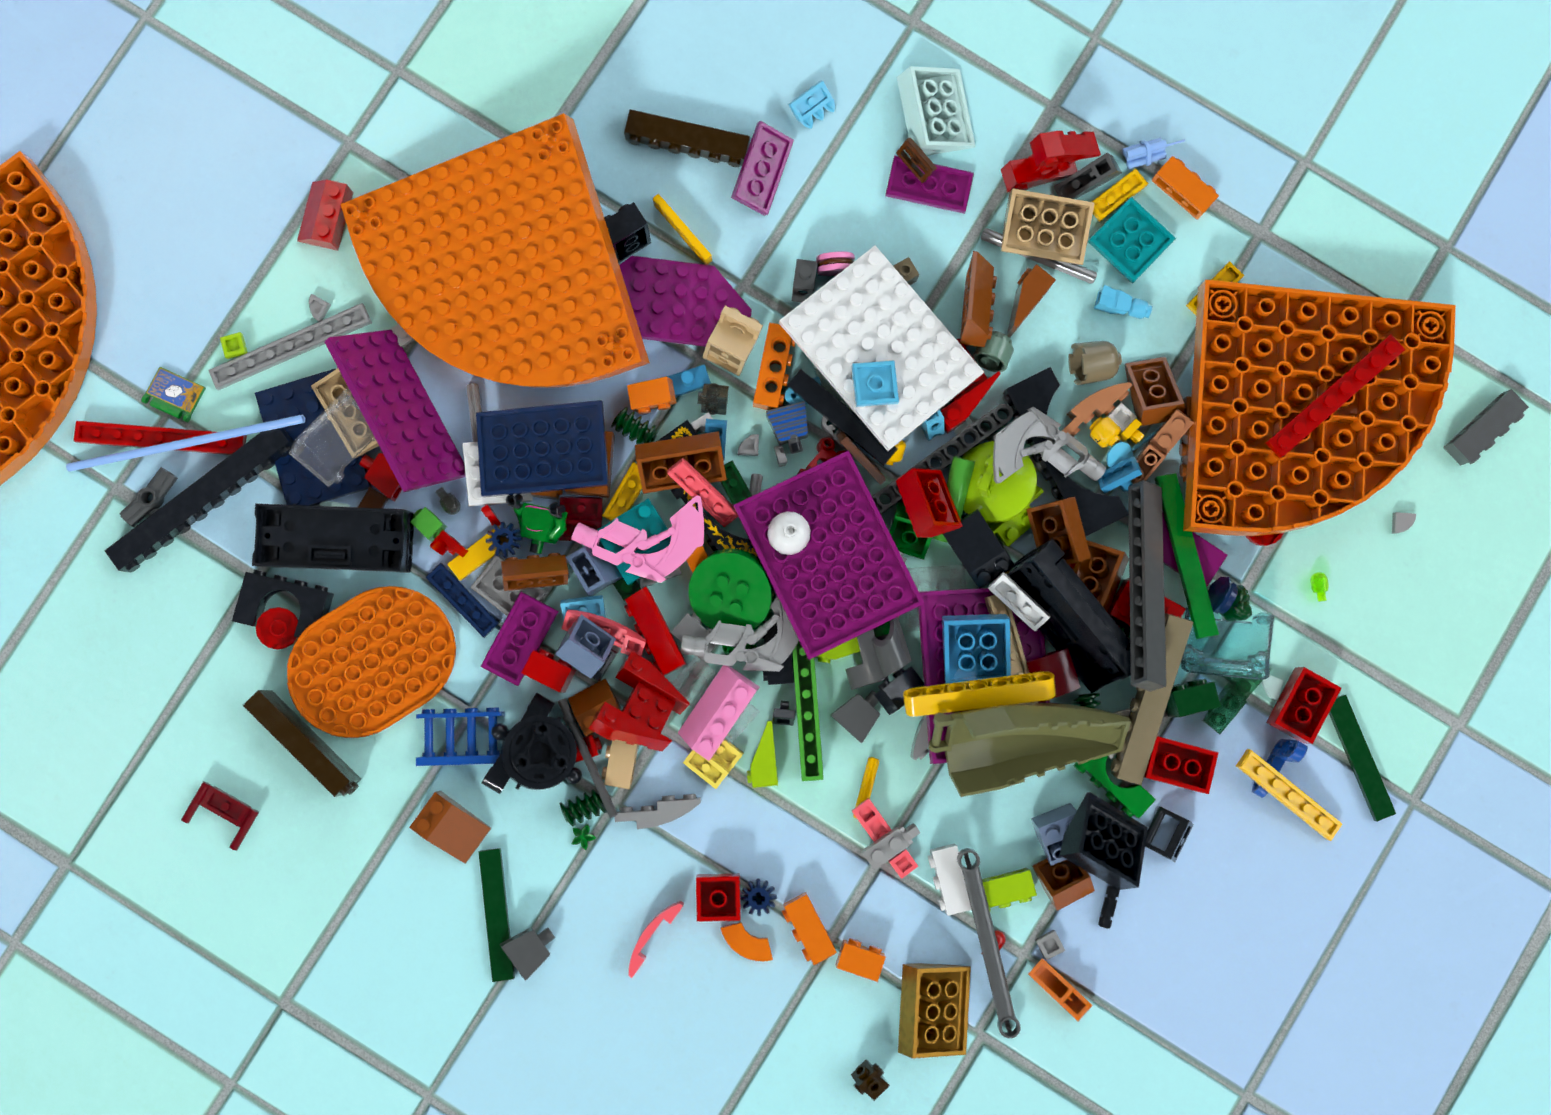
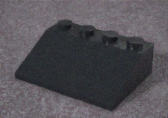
M1087 792L1063 836L1060 856L1119 890L1139 888L1148 827L1093 793Z

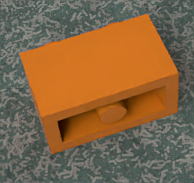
M667 376L627 385L631 410L638 412V414H648L651 412V409L658 408V410L670 409V405L677 404L673 381Z
M849 938V941L843 939L835 964L836 968L878 982L886 958L885 954L882 953V949L870 945L869 948L861 946L862 942L856 939Z

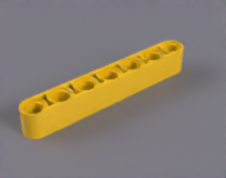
M1047 671L910 688L903 693L905 712L908 716L912 717L1050 700L1056 695L1054 674Z

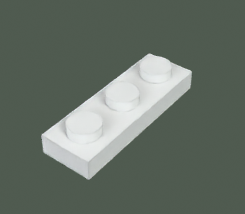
M1003 572L989 585L988 589L1032 630L1036 631L1050 618V614L1006 573Z

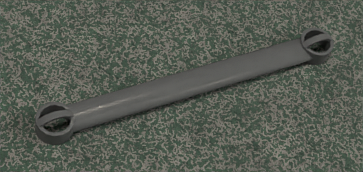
M964 848L958 853L957 862L963 872L998 1016L997 1027L1005 1038H1014L1019 1034L1021 1028L1019 1021L1015 1017L979 869L980 858L973 849ZM968 853H973L976 856V861L972 866ZM963 855H964V858H965V862H966L967 867H964V866L962 865V863H961V859H962V856H963ZM1009 1019L1016 1022V1027L1013 1031L1011 1030ZM1004 1022L1007 1029V1033L1003 1032L1002 1030V1024Z

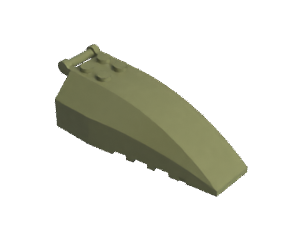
M1020 703L986 707L947 715L936 713L933 721L935 724L933 737L929 741L928 748L934 753L945 751L949 776L959 795L964 797L1025 782L1026 777L1032 775L1041 777L1045 775V771L1055 768L1058 771L1064 770L1065 765L1074 762L1083 764L1093 759L1121 752L1131 720L1129 717L1103 710L1058 703ZM948 726L945 740L941 741L943 727Z

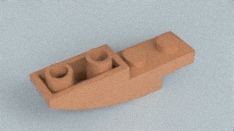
M1127 382L1109 386L1085 398L1066 414L1072 421L1062 431L1068 432L1074 437L1080 431L1078 426L1082 422L1087 424L1095 415L1099 418L1103 413L1107 416L1115 408L1113 404L1118 399L1122 401L1130 394L1128 389L1132 384Z
M1176 409L1169 419L1163 423L1136 457L1142 475L1132 479L1131 482L1133 484L1142 480L1146 481L1166 458L1170 450L1192 426L1194 422L1179 409Z

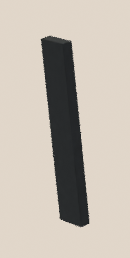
M802 369L787 384V387L883 466L898 450L894 446L891 450L887 451L853 411Z

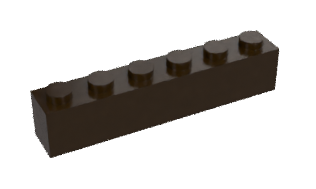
M631 109L629 110L624 130L625 139L631 144L640 145L641 143L648 145L652 149H668L671 153L679 154L681 152L688 154L692 158H708L709 161L714 163L726 162L732 167L743 165L750 145V136Z

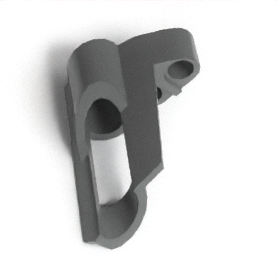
M898 617L889 621V634L875 637L872 629L857 636L863 664L845 669L851 690L887 680L889 675L912 661Z

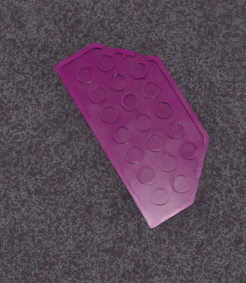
M631 256L619 265L642 339L706 347L707 341L716 327L725 306L736 308L744 316L751 317L752 309L715 266Z

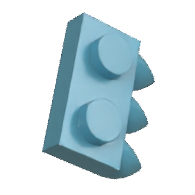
M819 81L788 104L797 121L811 129L813 127L811 115L816 119L823 120V107L830 112L835 111L834 99L823 81Z
M603 595L565 599L560 602L563 622L568 609L588 612L606 618Z

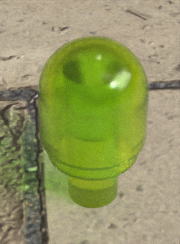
M1316 572L1310 579L1311 589L1313 593H1317L1318 602L1327 601L1325 591H1329L1328 578L1324 573Z

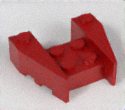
M1052 131L1038 134L1030 142L1033 153L1028 158L1011 160L1000 169L1007 192H1010L1012 189L1026 191L1028 188L1068 178L1077 172L1075 161L1101 156L1094 132L1084 131L1081 134H1076L1075 131H1069L1068 135H1064L1063 131Z
M961 344V346H962V347L968 352V354L972 357V355H971V354L969 353V351L966 349V347H967L968 345ZM1000 371L989 378L983 373L950 400V405L941 410L944 416V429L947 434L967 420L1001 374Z
M631 651L615 677L633 688L626 704L621 711L604 702L588 729L608 740L625 741L626 744L647 746L648 749L662 752L672 741L661 734L671 712L674 711L680 715L689 706L690 702L650 661Z

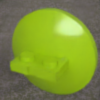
M994 441L973 447L962 456L964 459L975 461L963 511L969 515L978 509L987 523H1001L1017 517L1030 505L1037 489V474L1030 457L1025 456L1022 457L1023 467L1001 483H995L993 472Z

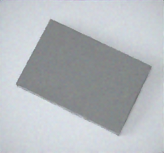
M495 556L470 587L506 616H508L521 591L539 601L547 594L540 587L504 591L501 561L505 560L500 556Z

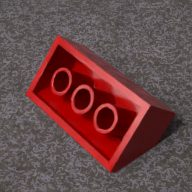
M644 587L625 599L627 605L624 608L629 617L633 616L637 622L634 624L636 632L639 635L643 634L647 640L645 649L648 655L653 654L656 660L653 662V665L664 676L687 665L650 590Z

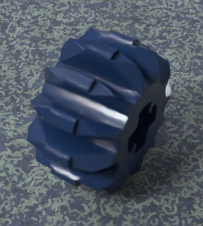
M501 522L500 529L494 524L495 532H487L492 538L486 539V543L492 544L488 548L489 551L496 549L495 556L499 557L502 553L503 557L507 558L508 551L512 555L516 554L513 550L514 547L521 549V545L517 544L516 541H522L523 538L516 536L520 530L518 528L513 530L514 525L512 523L506 528L505 522ZM508 535L506 537L509 539L508 543L504 542L501 545L502 542L500 541V538H505V536Z
M757 878L756 886L753 885L752 881H749L748 885L751 889L742 888V891L748 895L740 896V900L747 901L743 904L744 909L751 906L749 910L751 915L755 909L757 910V916H761V909H764L766 914L769 913L767 905L772 908L775 907V903L770 901L777 899L776 894H770L775 888L771 886L766 889L769 883L767 880L761 886L760 879ZM757 892H761V896H765L764 899H761V902H757L753 898V895L756 896Z

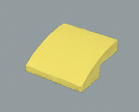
M724 739L709 761L692 750L683 761V764L713 788L717 789L744 753L727 739Z

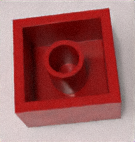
M541 648L539 651L533 650L521 673L559 693H565L577 670L573 669L572 665L561 658L558 661L553 659L554 654Z
M740 873L697 874V922L740 921Z

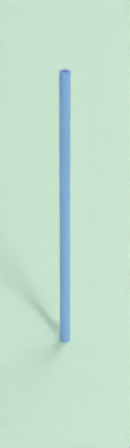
M298 415L67 463L66 469L70 472L305 423L304 415Z

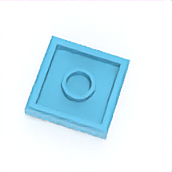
M895 361L852 363L856 407L899 403Z

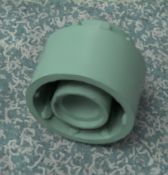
M992 331L991 340L987 339L985 347L977 346L973 358L984 369L993 372H1003L1007 369L1014 351L1011 345L1012 341L1006 334Z

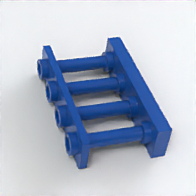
M499 707L486 708V712H478V708H465V713H456V709H443V713L435 714V709L422 710V714H416V718H424V753H422V757H416V766L494 764L500 755V750H497V740L493 738L491 730L497 724V716H505V712H499ZM488 716L489 751H487V755H478V751H476V717ZM454 717H467V751H465V755L457 756V752H455ZM433 718H446V752H444V756H435V752H433Z

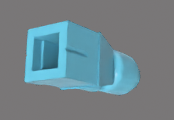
M1106 285L1099 289L1094 309L1110 314L1124 315L1128 312L1129 316L1138 319L1149 318L1152 312V306L1147 301L1138 298L1132 299L1133 297L1125 292L1112 289Z

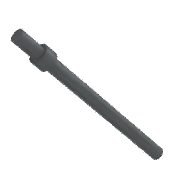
M566 698L558 701V704L564 715L565 725L569 726L609 817L613 818L618 815L576 723L577 720L574 713L571 712Z

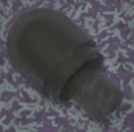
M443 487L438 489L436 494L440 497L441 507L450 515L457 514L461 508L457 498L451 493L447 494Z

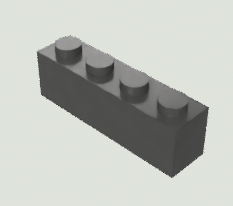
M1512 389L1505 391L1494 399L1443 448L1460 466L1467 463L1473 464L1481 457L1479 454L1483 450H1488L1496 443L1494 440L1498 436L1501 437L1510 430L1508 426L1518 422L1525 416L1523 412L1529 407Z

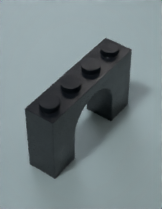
M254 569L253 573L245 572L232 621L256 627L257 620L264 612L267 601L278 592L288 591L297 598L300 604V616L294 637L299 638L306 628L329 613L334 593L327 592V587L315 585V589L307 587V582L295 580L294 583L286 582L287 577L279 575L269 578L266 577L267 572Z

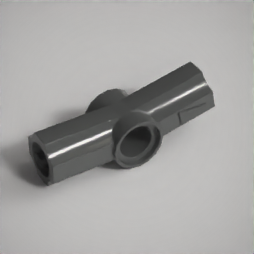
M160 467L146 488L138 491L137 497L119 513L121 518L132 527H135L153 509L162 506L164 496L178 478ZM153 494V500L148 503V496Z

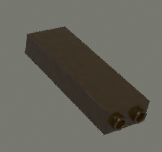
M258 690L243 705L334 797L351 795L359 787L357 783L361 778L272 690Z

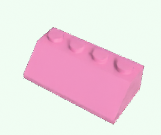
M723 665L678 731V734L692 750L709 761L760 687L731 666Z

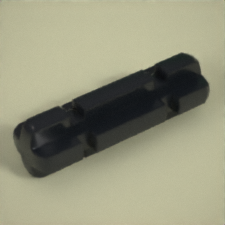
M1113 886L1107 887L1106 894L1108 895L1104 898L1101 910L1103 915L1099 918L1098 922L1100 927L1107 929L1111 928L1113 921L1111 917H1114L1118 901L1116 897H1119L1120 890Z

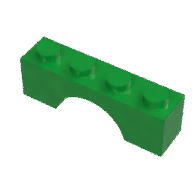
M1108 756L1093 759L1083 764L1075 762L1073 766L1082 774L1086 772L1091 777L1089 781L1098 789L1102 787L1107 792L1105 796L1113 803L1117 801L1122 806L1121 811L1130 817L1140 818L1156 800L1141 785L1133 784L1128 787L1115 785L1109 779L1106 772Z

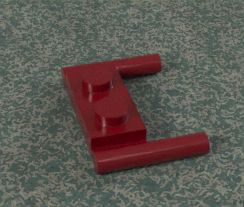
M203 781L181 821L189 824L199 805L240 827L229 846L232 850L237 851L259 811L223 790Z

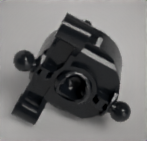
M536 693L521 721L509 731L507 726L502 723L492 727L491 734L493 738L503 740L501 753L494 765L490 767L481 784L500 794L510 778L517 784L515 787L517 790L521 786L531 790H543L554 787L565 779L571 784H576L581 780V770L574 767L577 747L571 731L560 722L562 718L559 716L557 719L548 716L555 705L554 702Z

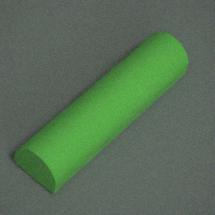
M953 456L947 487L961 520L975 461ZM943 534L933 537L936 540L947 542Z

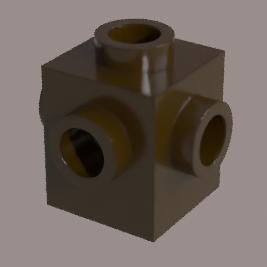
M867 1059L851 1074L856 1082L854 1087L862 1095L866 1093L874 1101L890 1086L883 1076L884 1071L876 1063L872 1065Z

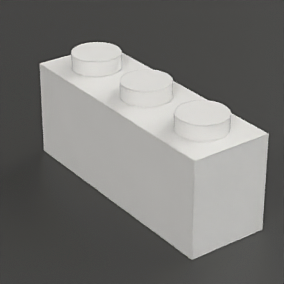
M956 844L930 849L931 855L928 856L930 868H934L936 874L933 877L935 889H939L941 898H938L941 911L945 910L948 916L972 910L963 872L957 862L959 851Z

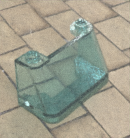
M1186 608L1185 619L1191 621L1189 610ZM1258 613L1253 616L1252 622L1235 620L1231 622L1215 619L1219 635L1197 640L1192 625L1181 660V668L1184 671L1195 674L1256 680L1269 678L1274 615Z

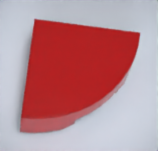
M488 504L482 507L481 511L489 519L491 525L496 524L500 526L501 522L493 509Z

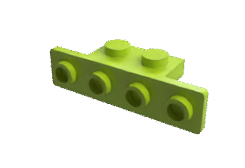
M1037 486L1032 502L1044 492L1041 487ZM1024 510L1020 515L1011 520L1001 523H988L994 534H997L1002 543L1007 547L1031 527L1027 510Z

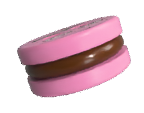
M828 252L818 255L816 257L817 274L821 276L838 275L854 262V254L851 252Z

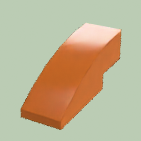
M1043 958L1028 973L1078 1022L1093 1006Z

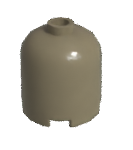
M1108 341L1074 343L1071 345L1073 354L1068 356L1070 374H1075L1076 379L1074 383L1077 385L1109 380L1117 374L1119 365L1122 363L1121 354Z

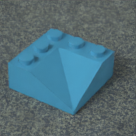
M1007 614L942 616L945 684L1011 676L1010 618Z

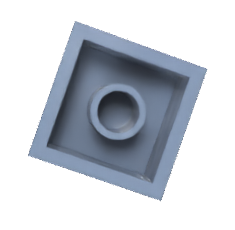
M581 614L568 629L556 655L591 679L605 663L616 638Z

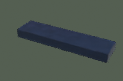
M442 563L426 576L427 580L483 638L500 624Z

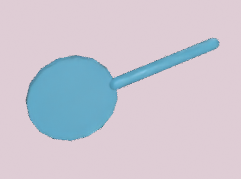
M1158 429L1133 447L1126 442L1114 444L1107 453L1108 467L1111 468L1134 456L1133 451L1150 440Z

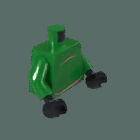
M516 494L515 496L508 495L506 503L510 507H514L513 509L521 530V537L532 539L530 552L542 554L544 542L556 544L558 539L567 530L566 517L568 512H565L566 507L564 505L558 506V503L555 502L547 508L524 502L520 504L523 500L521 494Z

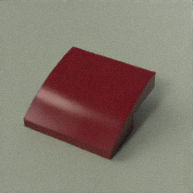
M560 497V505L566 507L565 512H568L566 517L567 530L559 538V541H573L571 540L572 534L578 523H582L595 530L602 527V497Z
M1068 647L1026 661L1029 673L1047 671L1054 674L1056 693L1054 698L1081 688Z

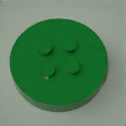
M723 549L710 554L696 567L689 582L688 591L691 607L696 616L701 619V622L710 629H714L719 620H721V623L741 626L749 624L755 629L767 617L775 599V591L759 558L740 549Z

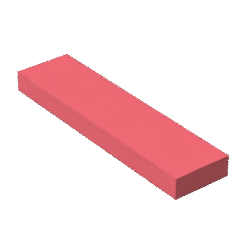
M684 458L667 470V474L692 498L697 495L701 497L703 508L723 527H726L738 517L733 505Z

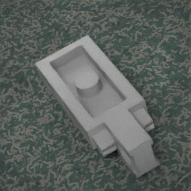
M914 823L905 829L903 826L895 827L864 848L862 853L873 870H875L908 848L913 843L912 839L920 834V831Z

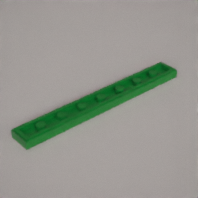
M1177 474L1157 476L1154 479L1156 485L1162 487V510L1191 621H1193L1196 640L1217 636L1219 632L1193 534L1190 531H1183L1185 504Z

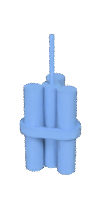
M1160 137L1149 141L1142 140L1139 144L1122 148L1123 155L1127 161V168L1132 169L1142 165L1149 166L1152 162L1166 159L1165 148L1184 142L1185 139L1167 144L1166 140H1162Z

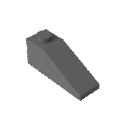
M1105 153L1055 185L1054 189L1059 197L1076 199L1107 183L1122 172L1114 157L1109 153Z

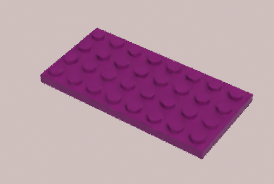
M392 329L329 337L324 341L403 492L465 477L464 462Z

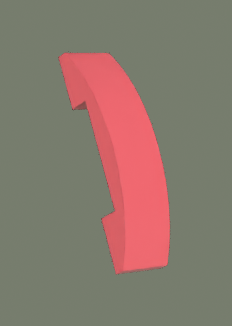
M567 610L561 629L568 631L582 614L616 638L613 645L620 647L621 653L629 655L633 651L642 657L647 640L632 629L596 614L578 610Z
M869 798L852 810V813L874 842L892 830ZM906 849L888 861L901 879L918 867Z
M682 901L676 902L661 911L645 928L632 953L628 976L632 978L645 961L646 956L640 951L663 919L671 924L684 905Z

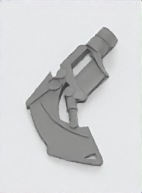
M1035 407L1027 409L1028 413L1016 418L1002 432L995 434L993 450L995 483H1001L1023 467L1022 457L1038 453L1041 454L1042 460L1048 461L1061 471L1065 478L1074 471L1080 470L1093 481H1097L1105 473L1106 467L1088 453L1087 447L1068 432L1060 431L1058 428L1061 424ZM1040 437L1047 439V441L1024 449L1025 441L1028 438ZM1067 445L1080 456L1079 460H1075L1061 447Z
M776 597L771 605L774 615L757 630L754 631L749 624L741 626L721 623V620H719L715 628L705 638L683 635L681 654L704 657L705 663L733 666L737 661L746 662V665L742 670L780 671L784 667L782 664L792 653L799 640L778 597ZM777 623L778 633L769 642L757 648L745 649L746 644H756ZM709 644L735 647L729 655L707 652Z

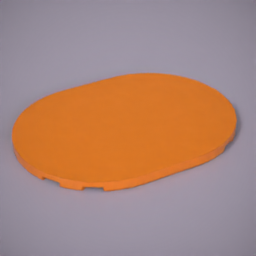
M386 586L362 592L316 620L297 639L287 664V686L291 699L300 714L310 724L331 735L357 738L381 732L426 704L444 687L453 670L456 656V643L452 626L447 616L435 602L415 590L397 586Z

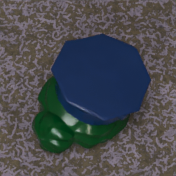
M1219 577L1210 585L1208 595L1213 612L1220 613L1226 620L1231 622L1234 620L1243 621L1251 617L1250 595L1243 585L1231 583L1230 577Z

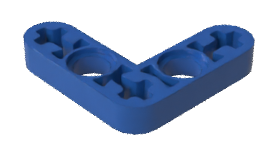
M1280 739L1266 762L1280 772L1285 761L1300 762L1304 758L1308 746L1298 740ZM1256 782L1254 783L1252 792L1261 798L1265 797L1268 792Z

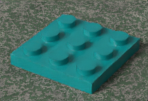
M1130 197L1089 239L1088 243L1133 284L1176 238L1137 201Z
M649 498L617 517L618 521L640 531L642 529L646 530L647 538L668 529ZM614 520L610 521L609 523L605 524L604 526H602L601 528H599V529H597V530L599 531V530L605 528L606 526H608L609 524H611ZM671 536L648 548L646 551L637 548L635 553L651 554L661 551L670 545ZM604 538L600 539L604 548L616 554L624 549V547ZM623 562L616 566L627 585L641 578L626 572L631 567L630 564Z

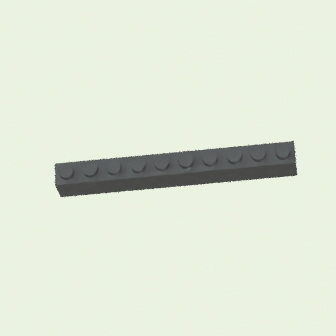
M1142 480L1128 487L1131 686L1153 691L1166 687L1162 487Z

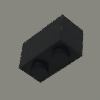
M912 666L906 670L901 668L892 675L894 679L892 681L885 680L878 686L880 690L874 694L889 715L905 705L903 697L905 690L924 687L923 680Z

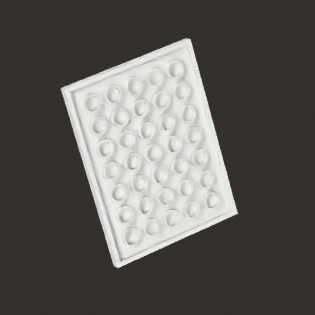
M876 245L779 320V324L887 451L891 450L984 373ZM895 361L899 403L856 407L852 363Z

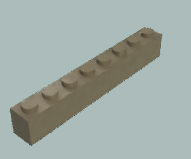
M1165 613L1166 687L1153 691L1136 687V696L1130 703L1131 712L1129 719L1131 723L1122 751L1117 753L1116 759L1114 758L1111 763V774L1117 779L1138 785L1142 784L1193 621Z

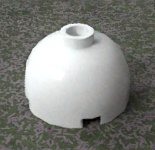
M787 511L778 514L772 519L768 527L767 536L770 545L779 553L793 555L806 547L810 540L811 530L808 522L802 515Z

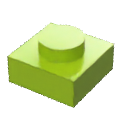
M241 332L220 337L226 359L248 353L244 336Z

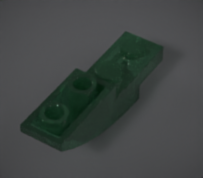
M1253 655L1243 668L1233 675L1218 695L1221 707L1208 710L1202 721L1220 735L1247 703V698L1272 669L1256 655Z

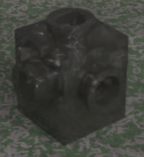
M715 383L704 384L703 391L698 392V404H701V413L709 412L710 415H726L729 386Z

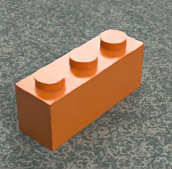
M1174 156L1163 165L1151 180L1197 220L1219 197L1212 186L1206 185L1197 173L1191 172L1185 167L1182 160Z
M806 892L783 904L785 910L782 913L787 923L792 922L795 928L792 930L796 941H802L805 947L802 952L807 962L811 960L813 965H816L837 953Z

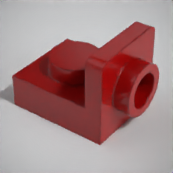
M444 530L430 544V547L440 555H444L448 551L452 555L457 553L464 557L468 552L465 547Z
M594 734L584 737L591 756L600 755L599 750H602V745L599 737L595 738ZM576 744V747H577L576 762H579V761H582V760H584V759H583V757H582V755H581V753H580V751H579V748H578V746H577V744Z

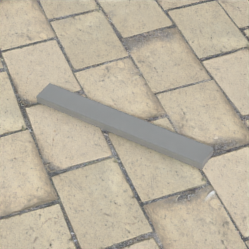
M361 303L208 371L216 389L221 390L324 345V341L329 337L347 335L372 324L364 304Z

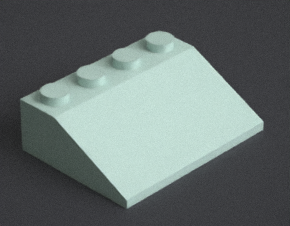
M910 66L897 77L908 136L913 139L926 155L975 147L960 69Z

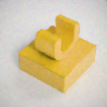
M1135 418L1120 433V440L1124 442L1130 439L1135 444L1140 442L1144 435L1137 429L1142 423Z

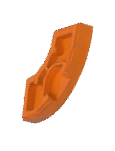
M742 922L721 927L724 939L739 955L754 961L773 960L768 938L752 936L745 930Z

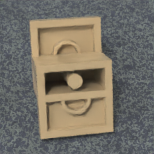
M725 306L716 327L707 341L703 358L740 376L758 340L763 325L755 318L744 316L736 308Z

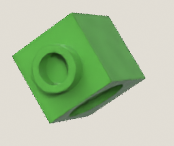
M426 507L417 510L412 516L413 520L410 522L432 542L442 530L447 528Z

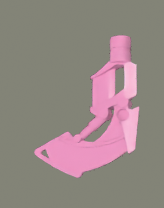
M695 496L670 518L672 527L647 538L646 530L642 529L640 531L618 521V518L599 531L578 523L571 540L591 548L592 555L616 566L623 562L630 564L631 567L626 571L628 573L662 583L667 580L664 577L679 568L697 547H701L704 544L702 500L700 496ZM696 502L698 503V511L693 506ZM671 536L670 545L661 551L651 554L635 553L637 548L646 551L648 548ZM604 538L624 547V549L615 554L599 547L598 544L600 539Z

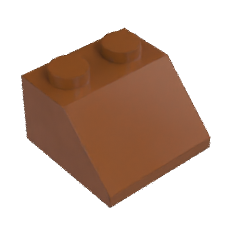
M606 678L568 698L574 716L585 736L594 733L588 728L604 702L622 711Z
M1046 858L1032 866L1044 891L1057 911L1095 891L1088 872L1067 859L1050 865Z

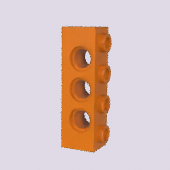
M769 322L753 401V407L772 410L778 408V406L783 407L785 394H781L782 386L787 387L789 374H785L787 366L791 367L793 354H789L791 346L795 347V342L780 324ZM776 344H783L785 350L778 352L774 349V346ZM774 363L779 364L781 370L773 372L770 366ZM773 383L777 386V390L769 392L765 387Z

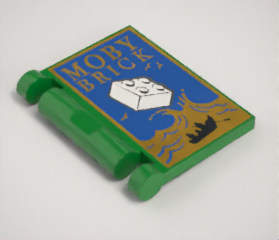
M159 367L141 402L147 404L151 396L153 399L150 401V406L178 419L181 418L184 411L186 414L183 416V421L188 423L206 388Z

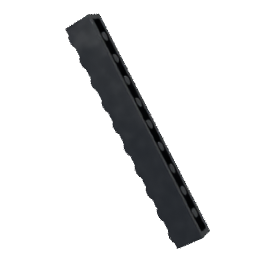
M284 427L260 432L104 550L118 571L133 572L137 570L144 560L153 558L160 548L173 543L177 535L190 530L193 523L206 518L208 512L213 508L222 506L226 498L239 493L242 489L241 487L246 483L256 480L259 473L272 468L275 465V461L279 458L289 455L292 452V448L296 446L295 442Z

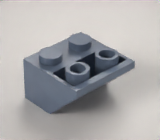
M599 541L598 546L604 548L601 541ZM584 546L566 557L588 596H593L623 578L616 565L592 555V549Z
M1071 803L1031 818L1037 838L1050 865L1066 860L1060 856L1063 836L1077 812Z

